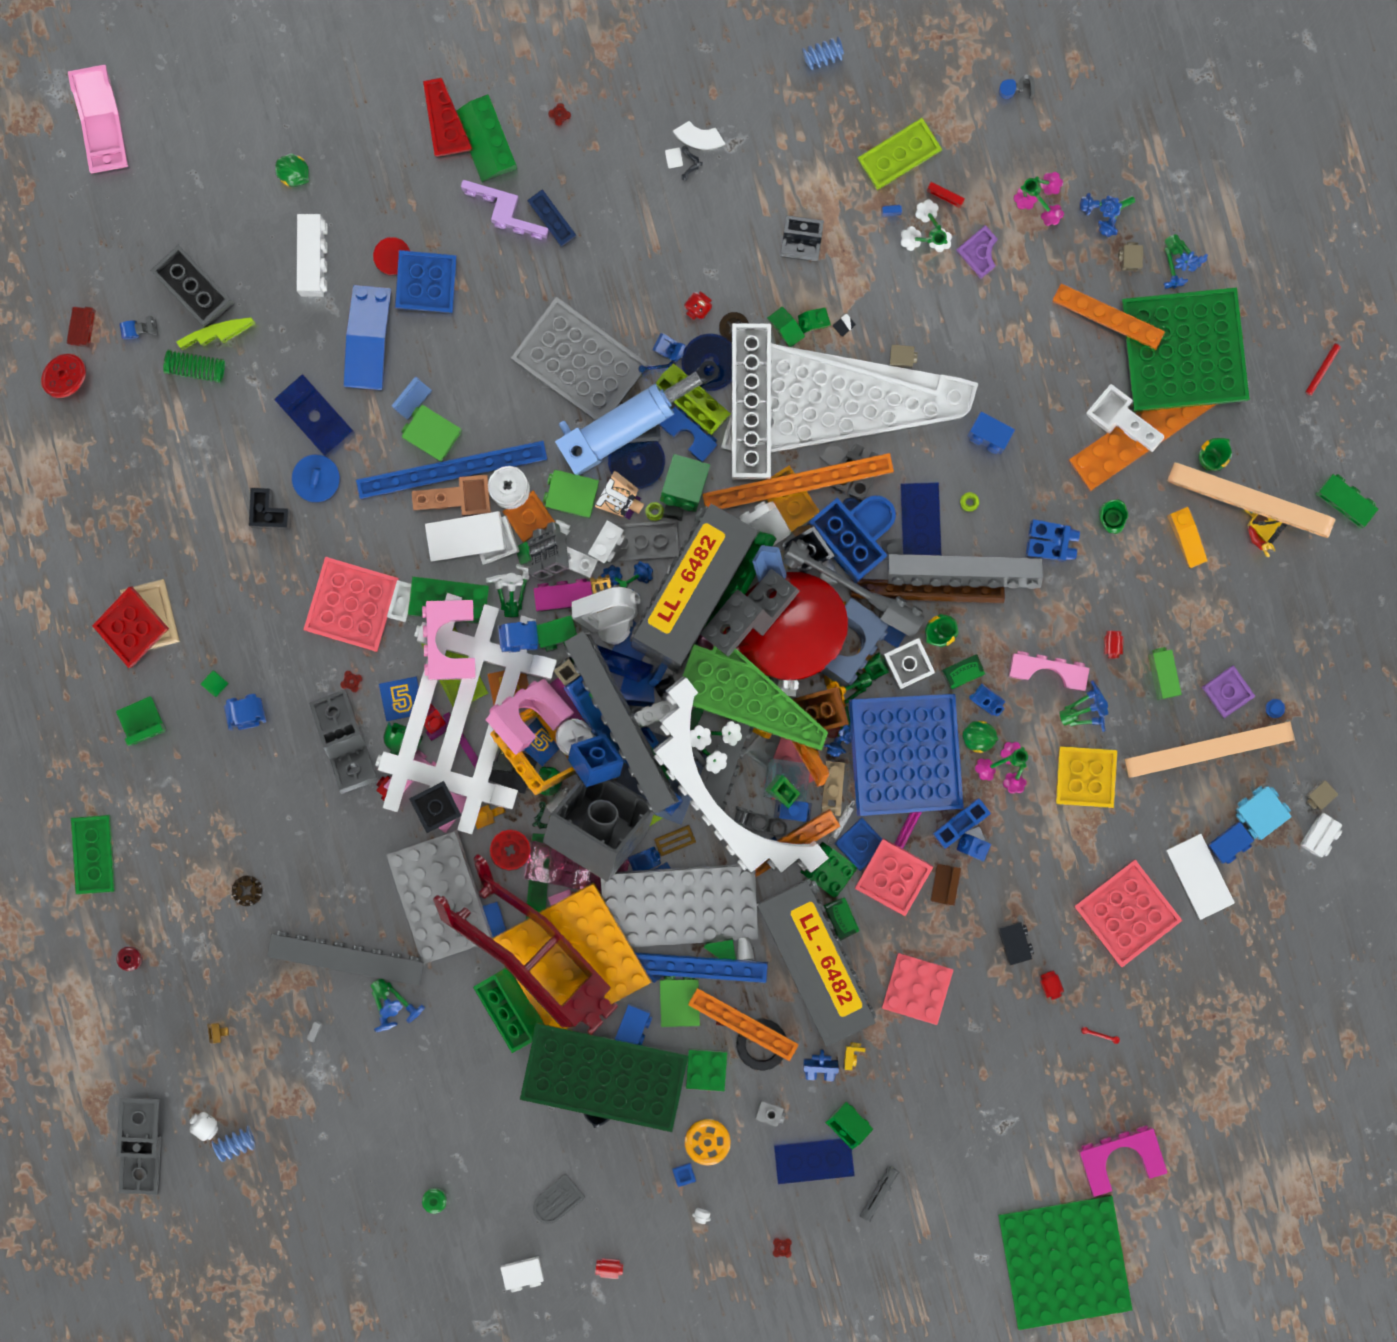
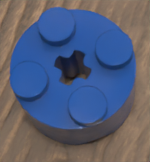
M527 621L528 624L514 622L502 624L501 626L498 625L501 651L515 653L526 649L537 650L539 641L536 621Z
M256 694L246 695L245 699L237 700V698L226 700L224 711L229 730H233V727L237 726L238 730L253 728L260 725L259 721L266 723L262 699L256 697Z

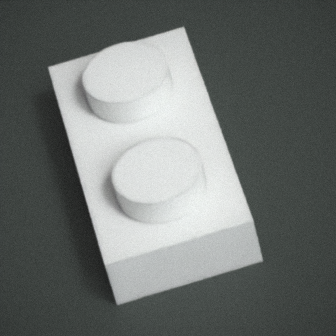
M397 580L387 614L388 618L402 622L406 621L411 591L410 583Z

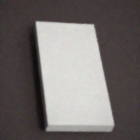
M500 511L425 524L431 562L506 549Z
M1202 834L1196 835L1166 850L1199 920L1235 903Z

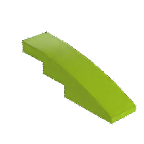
M252 317L229 320L195 331L176 342L182 350L187 349L198 341L203 347L217 338L222 343H225L256 323Z

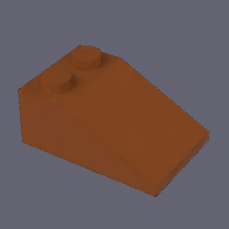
M838 687L792 699L825 730L849 724Z

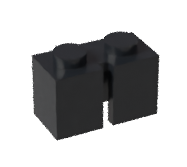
M1019 921L998 928L1002 944L1005 947L1004 951L1008 965L1011 966L1032 959L1034 950L1032 944L1028 943L1026 936L1029 935L1026 924L1022 925V922Z

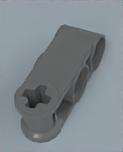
M738 806L735 808L737 812L734 821L745 829H752L776 837L784 836L787 832V824L780 819L755 813L752 810ZM759 817L764 818L766 821L765 827L761 829L755 826V820ZM776 823L784 825V831L781 834H777L773 830Z

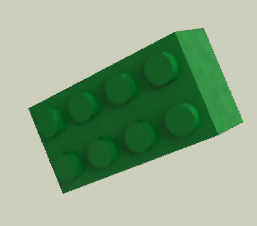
M412 576L408 616L423 618L422 606H426V601H445L447 593L462 597V600H473V621L456 622L479 624L484 604L487 605L489 586Z

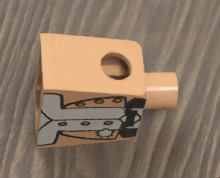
M614 471L595 507L624 517L628 509L639 514L644 504L634 499L639 491L638 488Z

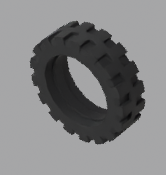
M756 1019V1021L786 1037L785 1032L777 1023L769 1019ZM738 1033L736 1048L740 1059L745 1065L754 1070L765 1071L773 1069L782 1062L783 1058L777 1054L764 1061L752 1058L746 1049L747 1038Z

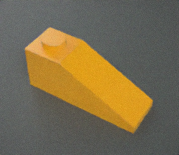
M1186 507L1167 516L1189 569L1206 562V554L1189 508Z

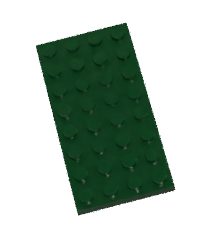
M536 1023L520 1100L673 1132L689 1055Z

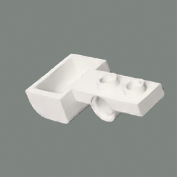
M1110 384L1087 411V416L1109 434L1118 426L1131 439L1138 441L1153 452L1165 438L1164 435L1130 410L1133 407V400Z

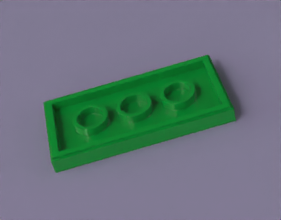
M110 815L71 818L76 894L115 892Z

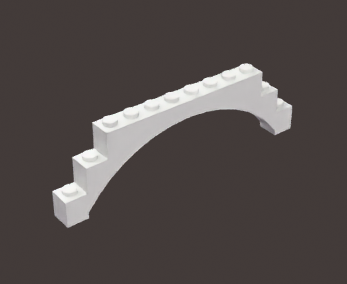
M684 676L666 690L668 694L666 698L672 706L675 704L677 706L659 721L662 724L660 726L661 730L666 736L669 734L671 736L653 750L656 754L654 758L660 766L663 764L668 769L666 774L672 781L675 779L680 784L678 789L684 796L689 795L692 799L690 804L696 811L701 810L704 814L702 819L708 826L713 825L716 829L714 834L720 841L724 839L728 844L725 848L732 856L736 854L740 859L737 861L744 871L748 869L750 872H753L769 859L767 863L774 871L777 869L783 872L799 859L797 864L803 871L807 869L809 872H813L829 859L815 841L810 844H791L774 841L748 831L727 816L705 788L693 757L690 719L694 696L698 692Z

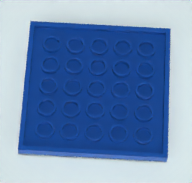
M955 694L849 700L857 816L964 809Z

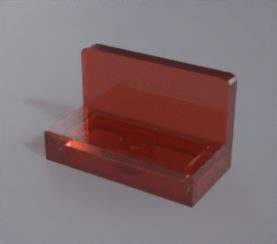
M72 308L67 344L90 348L96 313L94 308Z

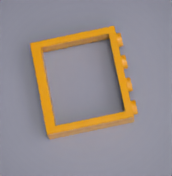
M529 708L519 713L524 723L537 717L556 742L557 729L553 731L537 712ZM495 730L490 733L494 742L497 743L505 757L511 762L534 795L576 774L574 768L570 767L543 781L522 751L515 755Z

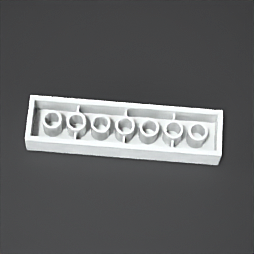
M732 323V479L767 480L771 478V324Z

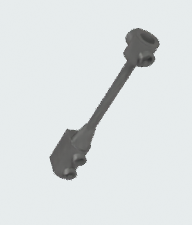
M798 539L797 542L793 540L790 542L783 555V562L787 566L796 569L797 566L800 567L803 563H806L868 599L871 604L881 610L879 614L880 620L914 638L925 618L922 615L923 610L917 606H913L912 609L907 607V601L899 596L893 599L892 597L889 598L874 592L871 593L809 557L808 544Z

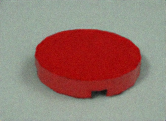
M387 237L381 240L375 246L373 252V261L377 269L389 276L397 275L399 250L410 251L408 245L402 239L396 237Z

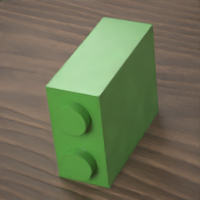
M426 406L416 407L411 415L413 417L410 424L406 423L401 431L403 433L402 438L439 462H443L462 430Z
M554 469L553 474L550 473L548 477L549 492H545L543 497V503H546L545 508L590 519L599 480Z
M1166 647L1152 650L1153 654L1148 655L1157 700L1182 695L1173 651L1167 650Z
M664 976V979L660 980L661 1027L700 1026L699 1011L688 1005L695 990L699 988V979L692 977L675 979V976Z

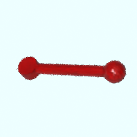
M1087 1027L1081 1029L1083 1034L1088 1033L1108 1039L1114 1044L1120 1042V1038L1117 1036L1111 1037L1089 1030Z

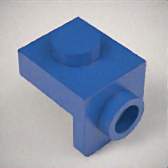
M660 333L652 350L670 361L678 362L685 353L686 345Z
M964 833L959 840L957 851L984 862L991 844Z

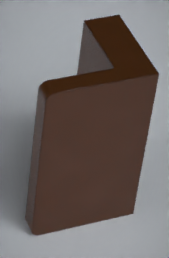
M937 864L930 899L932 902L951 906L955 905L961 868Z

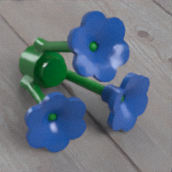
M1092 680V690L1087 692L1086 696L1071 705L1065 706V710L1059 712L1064 726L1069 724L1071 727L1092 724L1100 725L1102 732L1106 731L1105 716L1109 713L1107 709L1108 703L1094 680ZM1094 698L1095 702L1090 707L1078 711L1074 708L1087 699ZM1089 711H1098L1099 717L1076 721L1079 719L1078 715Z
M378 979L371 984L372 995L380 1014L379 1020L381 1023L379 1027L374 1029L375 1032L389 1030L397 1026L396 1022H388L387 1018L396 1016L398 1011L403 1008L402 1004L410 1013L406 1020L408 1023L416 1019L425 1009L423 1005L415 1008L412 1004L409 1005L392 987L391 983H386L384 979ZM389 990L399 1000H394L393 1002H391V1000L387 998V995H389L390 993ZM379 998H380V999L383 998V1000H384V1002H383V1004H384L383 1008H382V1006H381V1003H380Z

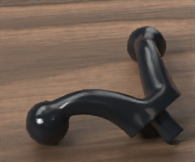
M683 146L681 151L694 161L693 165L681 175V179L686 181L688 174L698 170L699 165L702 166L703 162L699 161V157L690 153L687 146Z

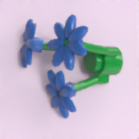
M1177 234L1171 235L1165 240L1167 247L1164 250L1167 254L1172 275L1170 282L1164 283L1166 289L1171 287L1175 289L1177 285L1184 286L1188 282V279L1178 278L1175 269L1181 268L1182 271H1185L1188 265V271L1194 272L1197 267H1201L1202 263L1207 261L1208 254H1205L1203 257L1195 256L1194 251L1191 252ZM1171 253H1173V255L1180 254V258L1175 259V261L1178 263L1175 266V269Z

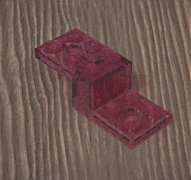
M532 841L524 879L581 890L594 883L601 894L600 877L547 844ZM549 858L550 866L545 868L544 861ZM625 860L616 872L628 871L629 860Z

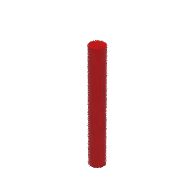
M1334 343L1305 393L1310 396L1313 395L1339 352L1340 345Z

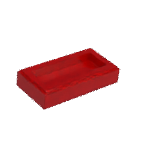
M930 182L928 186V193L961 208L965 198L933 182Z

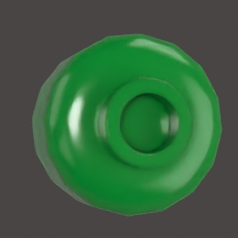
M430 1188L422 1197L423 1208L431 1214L440 1213L447 1204V1195L440 1188Z

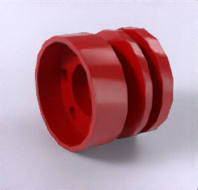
M504 830L492 840L489 850L490 857L493 863L502 870H517L529 858V841L519 831ZM511 845L513 846L515 854H510V856H507V851H505L504 848H509V846Z

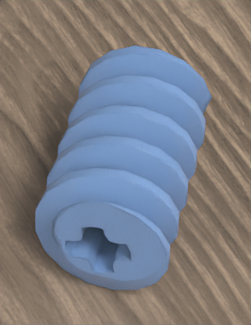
M838 36L836 42L831 38L829 45L826 41L822 42V47L819 43H816L815 50L811 45L808 46L807 51L802 48L804 60L811 70H814L815 63L821 68L822 61L827 66L828 59H831L833 63H835L836 57L843 61L844 51Z
M246 1126L247 1132L239 1129V1135L232 1132L231 1139L228 1135H225L224 1142L219 1137L217 1145L212 1140L214 1152L221 1162L226 1161V1156L228 1159H232L233 1153L239 1156L240 1150L246 1153L247 1147L250 1150L255 1148V1139L249 1126Z

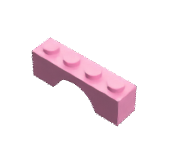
M1017 651V654H1012L1008 677L1029 680L1037 670L1050 669L1061 677L1064 688L1079 691L1086 690L1090 668L1085 667V663L1074 662V665L1066 664L1067 660L1055 658V661L1047 660L1048 656L1036 655L1035 658L1028 656L1029 653Z

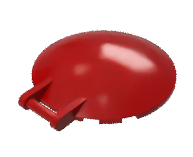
M786 572L787 576L785 579L800 592L762 636L752 628L736 647L761 672L767 676L777 678V680L804 679L825 669V666L839 655L848 632L847 611L837 591L821 578L803 572ZM759 582L752 586L746 592L745 596L748 597L749 594L754 590V588L759 584ZM773 591L770 594L769 598H774L777 594V591ZM726 627L723 634H727L726 629L730 627Z

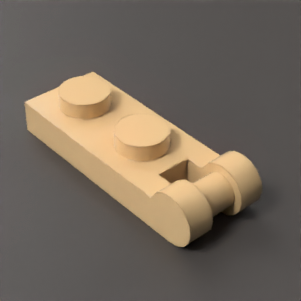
M826 761L825 765L829 770V776L823 786L821 814L830 809L834 816H840L845 763ZM828 800H836L835 806H828Z

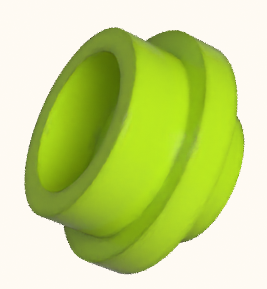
M972 492L965 493L960 499V505L965 511H974L979 506V498ZM972 499L973 505H967L966 500Z
M657 502L648 504L645 509L646 517L651 521L662 519L664 515L663 506ZM657 510L658 514L653 515L651 512Z

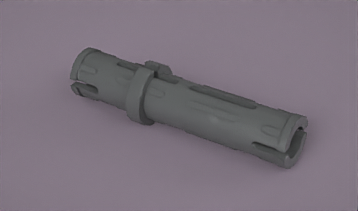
M891 1166L888 1167L883 1178L877 1182L878 1186L860 1214V1217L871 1222L887 1192L891 1191V1185L900 1173L898 1170Z

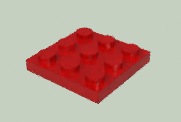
M133 586L128 587L92 625L128 668H132L169 630L167 625Z

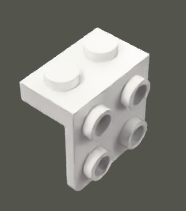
M763 501L754 507V512L750 513L747 511L739 516L741 521L757 529L758 533L761 531L774 535L777 538L774 545L791 534V530L773 501L767 504Z

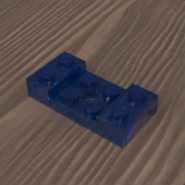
M303 374L274 399L325 457H328L333 449L344 439L355 433ZM313 411L320 413L318 421L310 420V414Z

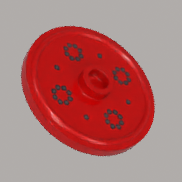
M62 354L55 357L47 364L42 373L41 384L44 391L55 398H64L73 394L80 388L85 379V364L74 354Z

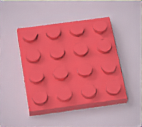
M325 557L303 630L378 652L388 619L387 614L399 578Z
M1135 859L1074 906L1121 968L1183 921Z

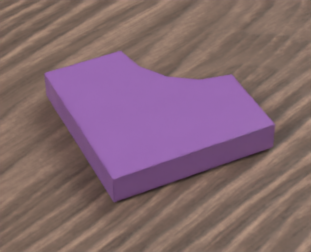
M986 225L956 249L980 279L996 266L992 260L991 251L998 239Z

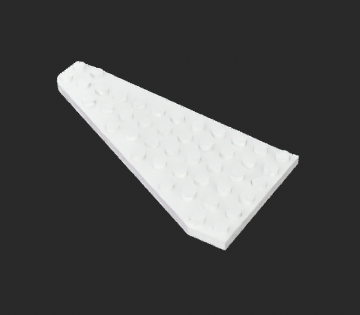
M771 343V453L960 419L971 410L978 383L958 377L938 375ZM732 411L721 445V449L731 452Z

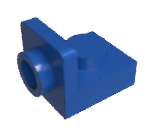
M654 846L628 857L633 871L649 870L661 864L660 854Z

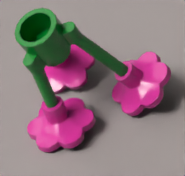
M1058 172L1045 173L1044 179H1040L1038 176L1035 179L1029 178L1018 189L1017 194L1014 195V202L1017 203L1019 209L1026 208L1030 210L1038 200L1045 208V212L1041 215L1046 226L1051 224L1057 225L1064 216L1061 206H1048L1039 193L1041 188H1043L1046 195L1058 194L1064 182Z
M1018 742L1005 743L1004 749L1000 752L1001 757L1004 759L992 763L989 759H978L975 771L979 774L981 780L991 781L994 778L993 774L996 772L995 767L1006 763L1019 766L1020 768L1017 773L1006 774L1003 786L1012 794L1024 791L1027 781L1022 778L1021 774L1024 768L1027 767L1025 762L1028 760V753L1024 747H1020Z

